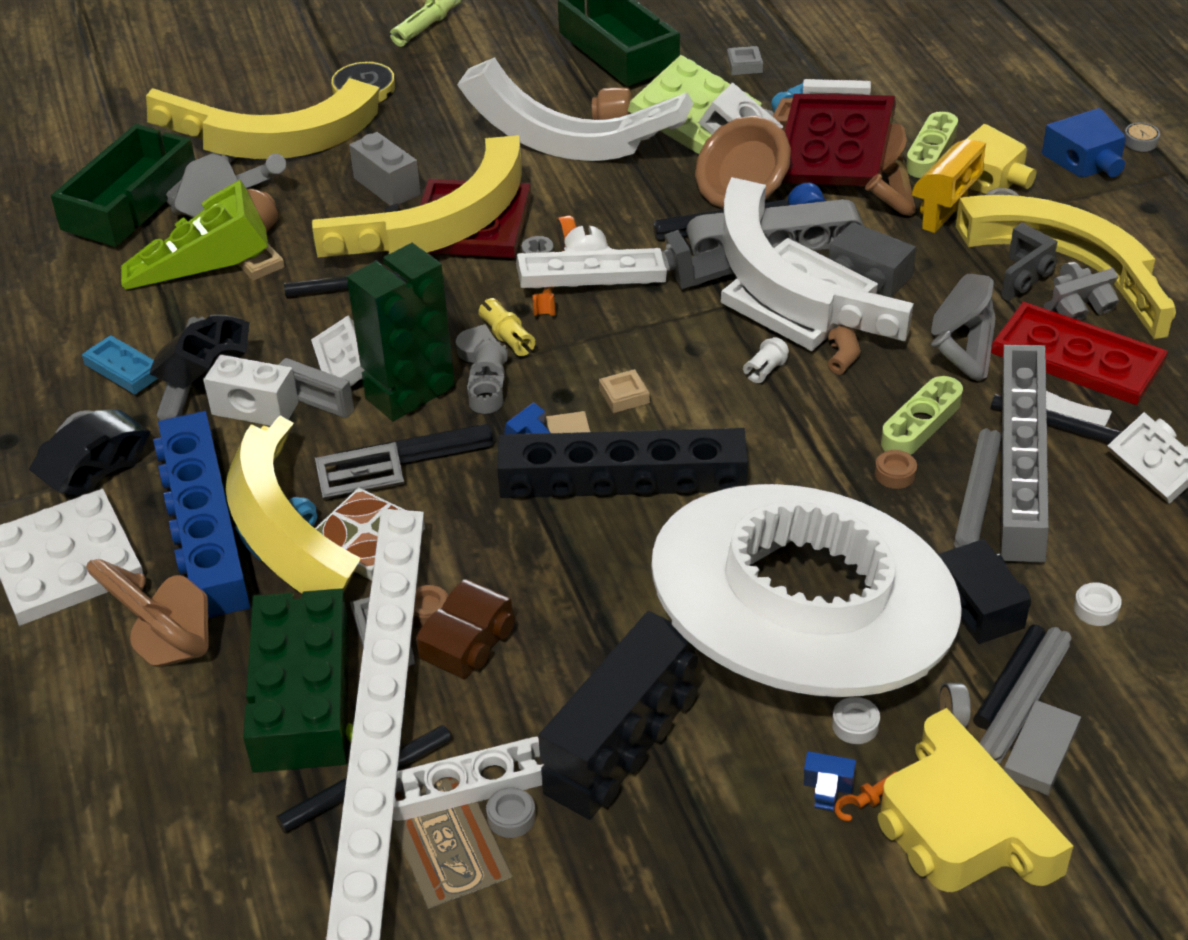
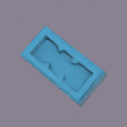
M112 335L82 354L84 365L133 394H137L158 379L150 375L153 359Z

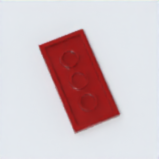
M1022 302L992 342L991 354L1003 358L1004 345H1045L1047 374L1137 406L1166 362L1168 351L1027 302Z

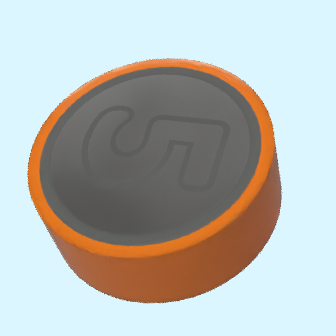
M570 215L557 217L556 221L557 234L562 251H565L564 247H566L565 237L572 229L576 228L575 221Z

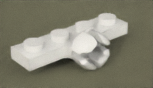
M591 225L588 228L590 235H585L583 226L572 229L564 240L565 251L519 253L516 259L521 288L666 282L667 269L660 248L612 249L608 246L604 233Z

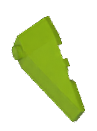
M238 180L211 195L201 203L204 210L194 218L187 221L183 217L174 224L176 228L164 241L162 239L153 240L121 265V285L125 290L236 265L248 258L252 259L259 256L268 247L266 228L243 182Z

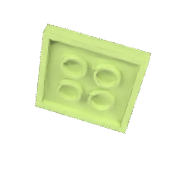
M680 55L630 101L628 112L634 113L688 93L694 104L687 116V121L676 129L670 130L665 128L660 131L699 154L705 141L712 134L698 122L711 103L730 84L721 77L697 65L694 61ZM746 93V94H747L751 99H753L758 105H760V106L762 105L761 102H759L758 100H756V99H754L753 97H751L748 93Z

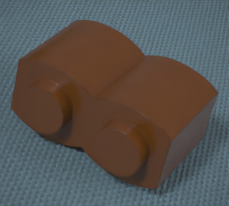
M469 579L463 580L449 594L442 608L434 612L420 629L416 637L419 658L462 679L471 675L475 669H481L489 657L490 648L500 639H505L513 629L515 616L513 615L511 598Z

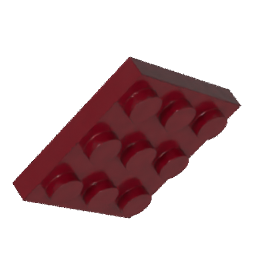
M794 94L785 128V133L791 147L790 166L782 183L866 186L875 175L882 174L896 108L895 96Z
M428 179L420 206L450 194L468 180ZM520 183L517 193L509 206L489 225L457 243L428 252V254L515 258L531 197L530 183Z

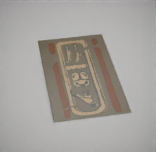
M444 777L434 784V788L443 792L451 791L460 782L452 777ZM425 784L419 785L421 796L426 795ZM403 791L395 792L396 801L406 799ZM478 802L407 820L392 821L394 830L428 909L512 877Z

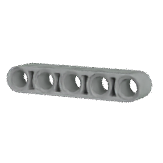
M843 199L764 208V214L760 221L763 233L773 248L786 238H789L811 250L829 249L830 243L852 222L864 226L856 205L850 200ZM724 213L700 215L688 223L686 231L694 256L724 246Z

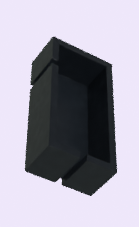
M647 611L539 733L540 762L544 764L541 767L543 795L591 820L602 806L608 807L613 802L620 784L629 773L635 774L640 769L645 760L646 752L655 741L661 742L667 736L672 721L681 710L686 711L691 707L698 691V687L695 685V669L698 663V656L695 655V647L676 630L671 621Z

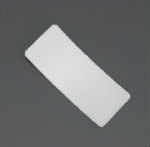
M1046 391V409L1102 426H1106L1112 413L1110 410L1078 404Z

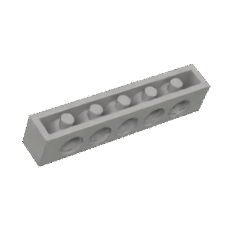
M1004 345L1002 372L1001 556L1004 561L1046 562L1049 527L1045 345Z

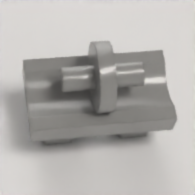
M1076 262L1065 263L1061 266L1060 276L1054 278L1053 298L1051 301L1045 302L1043 307L1044 309L1056 313L1059 312V314L1079 321L1083 320L1088 314L1089 310L1085 304L1089 302L1099 315L1112 312L1119 302L1117 294L1112 287L1118 279V275L1114 268L1091 274L1089 268L1082 269Z

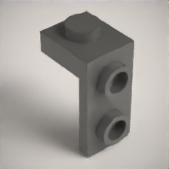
M1024 223L1013 228L1009 258L1016 263L1005 272L1002 299L1010 301L1018 294L1025 293L1035 282L1052 273L1057 263L1055 257L1057 240Z
M678 230L664 234L666 250L662 251V258L667 271L672 272L681 289L698 286L703 282L734 274L725 255L724 246L691 257L690 249Z

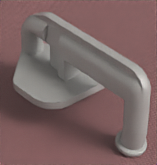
M211 154L192 161L185 168L175 200L170 207L171 211L178 216L187 215L194 218L204 210L201 203L211 195L238 180L243 182L246 189L267 181L285 170L286 160L280 154H271L266 159L265 164L236 176L230 163L220 155Z
M966 274L934 314L931 333L936 339L933 340L931 346L936 347L970 379L982 381L988 375L996 320L991 298L994 280L985 275ZM963 324L969 328L966 351L950 336L951 332Z

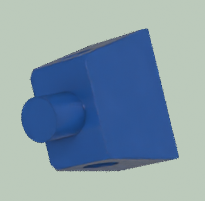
M1097 108L1047 124L1042 154L1078 177L1085 178L1103 171L1110 177H1116L1125 167L1122 155L1126 139L1123 132L1104 111Z

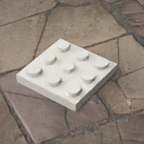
M786 238L774 248L786 261L811 276L837 285L874 294L877 293L878 283L789 238ZM738 278L721 291V303L811 351L828 338L831 329L839 326L838 324L831 323L826 333L794 322L760 302L743 286Z
M103 489L84 494L78 498L0 525V580L19 626L107 593L108 591L90 576L86 568L90 560L102 559L134 574H143L142 567Z

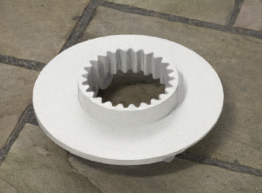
M781 484L746 485L716 491L690 502L672 515L658 534L652 552V577L657 596L663 608L672 619V625L700 652L731 671L751 680L787 691L816 696L853 697L879 694L898 689L927 675L928 671L941 661L954 642L960 625V595L949 569L939 555L915 532L891 516L867 504L832 492ZM772 541L780 546H786L787 541H793L798 547H802L808 542L811 543L815 550L826 547L829 548L830 555L832 556L841 554L846 556L844 563L847 565L857 564L856 572L859 575H866L864 583L871 588L863 589L861 597L854 593L850 594L848 602L840 597H834L832 603H827L821 596H816L813 601H808L804 594L800 592L790 596L787 594L786 587L779 586L773 588L770 586L771 579L769 577H758L759 568L757 566H749L751 561L749 553L756 554L759 546L769 549Z

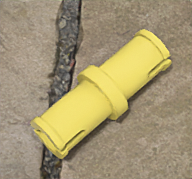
M493 298L485 300L492 310L488 311L481 304L479 316L492 327L494 336L498 340L506 342L518 356L529 354L522 344L525 343L533 350L535 338L521 326L519 317L512 312H507L498 300Z

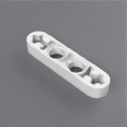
M531 737L398 771L396 792L403 791L406 799L396 801L395 798L393 820H407L487 800L494 793L505 788L526 790L541 786V767L544 764L537 765V762L533 759L540 757L538 737ZM518 761L521 771L514 772L513 762ZM493 765L501 766L506 770L502 777L493 780L485 779L480 775L484 768ZM444 777H452L460 782L451 791L443 792L434 788V784ZM425 784L426 795L421 796L419 785Z

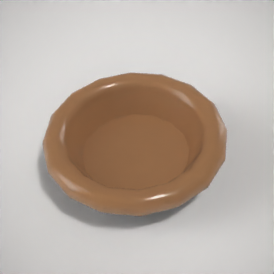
M759 116L736 118L719 127L705 141L697 157L695 179L700 194L711 205L724 209L726 189L731 177L766 185V200L781 185L790 166L791 147L785 131L773 120Z

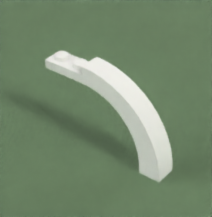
M495 57L468 68L457 84L477 111L506 135H519L520 143L537 151L561 158L583 161L609 160L634 154L641 140L649 139L662 129L669 128L672 130L683 125L687 121V116L694 104L688 93H684L619 118L591 120L571 117L545 107L524 93L507 76Z
M731 177L724 199L723 245L731 269L738 280L754 297L778 314L827 333L830 324L834 323L906 341L910 330L914 303L830 283L811 276L793 266L770 245L761 228L760 221L764 214L766 185Z

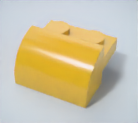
M962 140L955 143L915 184L912 196L923 199L920 207V212L923 214L922 229L936 233L958 209L959 198L968 196L969 187L983 174L986 143L977 140Z

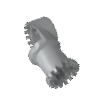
M487 338L486 341L482 339L481 343H478L474 348L476 362L472 364L467 390L469 407L477 413H493L499 410L504 403L502 387L505 371L502 364L507 361L508 350L506 345L501 346V342H496V339H493V341L490 338ZM492 393L491 397L489 395H486V398H483V396L477 397L480 394Z

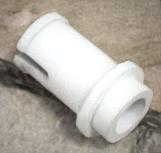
M777 337L765 339L760 345V351L743 366L745 374H748L753 368L756 369L749 375L748 379L754 383H761L776 366L783 365L787 361L789 353L787 344Z

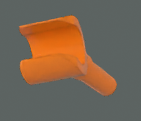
M544 287L542 293L532 295L534 316L539 314L556 315L555 295L552 293L554 287Z

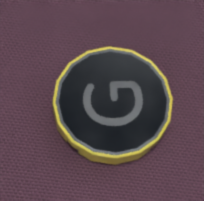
M359 62L347 65L338 70L332 77L333 94L339 91L349 78L380 87L378 103L387 98V93H393L395 90L394 73L389 67L380 63Z

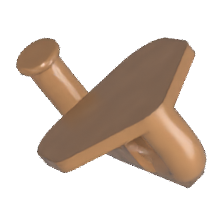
M897 123L892 124L882 170V172L884 171L888 175L889 185L881 179V174H877L867 183L865 190L871 191L901 215L912 216L916 212L906 163L902 156L907 138L904 127Z
M102 559L90 560L87 563L86 568L90 576L138 617L131 630V645L150 665L162 667L201 657L207 652L209 646L208 598L206 593L190 579L181 575L172 576L162 583L155 595L150 599L142 592L146 580L143 574H134Z

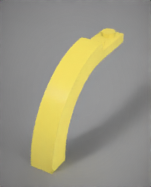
M349 78L339 91L325 101L303 110L275 115H249L228 112L152 88L146 95L147 122L203 140V150L217 154L250 159H267L271 154H280L284 158H292L337 146L362 131L378 113L380 87Z
M519 135L485 138V155L475 174L458 189L438 200L401 211L312 220L317 258L389 251L390 254L412 242L428 253L457 243L477 233L500 216L517 193L522 176Z
M980 195L959 198L955 227L968 247L1011 244L1013 228L1024 223L1057 240L1056 252L1075 258L1098 272L1114 268L1118 275L1114 285L1126 299L1153 339L1168 337L1172 320H1174L1176 315V309L1173 300L1167 297L1159 286L1156 277L1152 275L1155 258L1139 241L1120 227L1085 210L1034 197Z

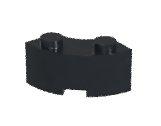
M211 315L204 320L191 323L158 352L152 363L150 375L185 389L203 373L210 370L220 355L240 358L246 353L250 322L233 316Z
M122 410L94 411L70 422L50 440L44 442L39 447L37 456L29 470L57 492L78 496L89 494L97 483L109 473L122 467L135 466L151 431Z

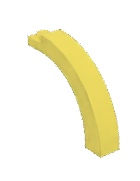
M279 415L270 427L263 425L260 429L251 424L233 459L226 481L228 506L240 533L259 558L280 578L300 593L303 591L343 588L344 593L361 558L338 546L312 527L285 497L274 473L273 462L279 456L294 423Z

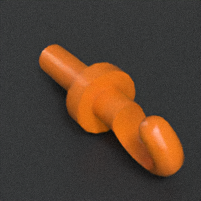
M890 775L873 786L869 783L860 786L861 794L858 796L849 794L840 797L834 806L837 817L846 822L852 820L853 817L841 811V808L847 804H854L860 809L868 803L872 807L880 803L879 796L883 794L885 780Z

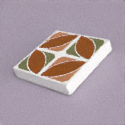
M358 487L315 529L338 546L360 557L361 559L354 572L372 580L381 509H405ZM423 518V530H422V532L425 530L424 518Z

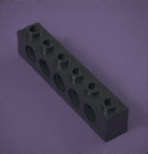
M745 428L499 435L497 464L500 498L713 493L723 489L746 486L748 458Z

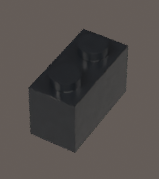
M985 539L938 554L949 569L960 595V621L978 645L1025 629L1028 611L1031 606L1029 591L1024 584L1019 583L1008 570L1003 557L995 553Z

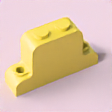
M947 708L928 717L924 723L922 742L916 744L915 747L919 761L890 775L885 780L881 810L877 817L883 833L890 840H896L907 853L909 862L916 873L922 877L926 876L933 886L945 892L961 890L1003 866L1011 867L1023 880L1036 886L1051 884L1065 876L1073 850V845Z

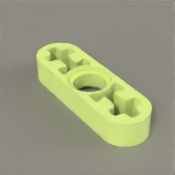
M935 112L929 115L907 153L906 167L908 174L921 178L948 151L957 134L958 118L954 114Z
M949 376L934 377L884 423L881 438L883 450H901L910 455L913 454L960 408L963 393L962 384L957 379ZM927 413L931 415L932 418L919 419L914 417L913 414Z

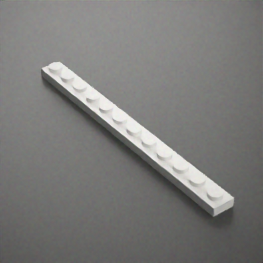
M381 509L326 940H380L423 530L424 512Z

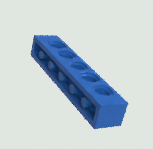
M203 411L158 421L161 437L155 438L153 441L158 462L166 461V464L158 465L163 488H171V491L163 493L169 517L176 515L177 518L170 520L169 526L174 545L182 544V548L174 550L179 574L187 573L188 579L206 593L208 598V618L250 609L207 413Z

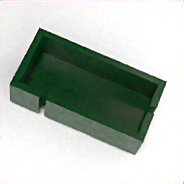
M558 0L559 33L627 87L659 75L680 56V33L666 22H660L659 17L636 0H587V16L585 15V0Z
M135 123L50 195L60 230L117 247L135 231V226H140L167 202V192L182 179L186 166L190 162L195 161L191 139L168 132L161 135V131Z
M413 242L383 257L384 264L405 279L407 283L377 261L347 276L360 367L365 370L361 372L365 399L393 422L455 387L442 264Z
M343 588L303 591L302 598L298 599L294 598L293 592L253 596L246 690L248 704L245 705L243 734L252 773L347 765L345 729L348 724L349 620Z

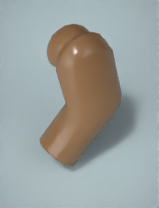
M844 325L831 329L828 335V340H835L831 346L838 348V351L828 361V367L837 375L843 374L861 353L855 331Z

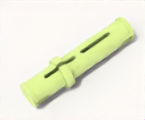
M427 0L420 10L391 29L390 33L392 35L390 37L392 41L400 47L406 45V43L428 28L433 22L443 20L447 16V12L459 5L462 0Z

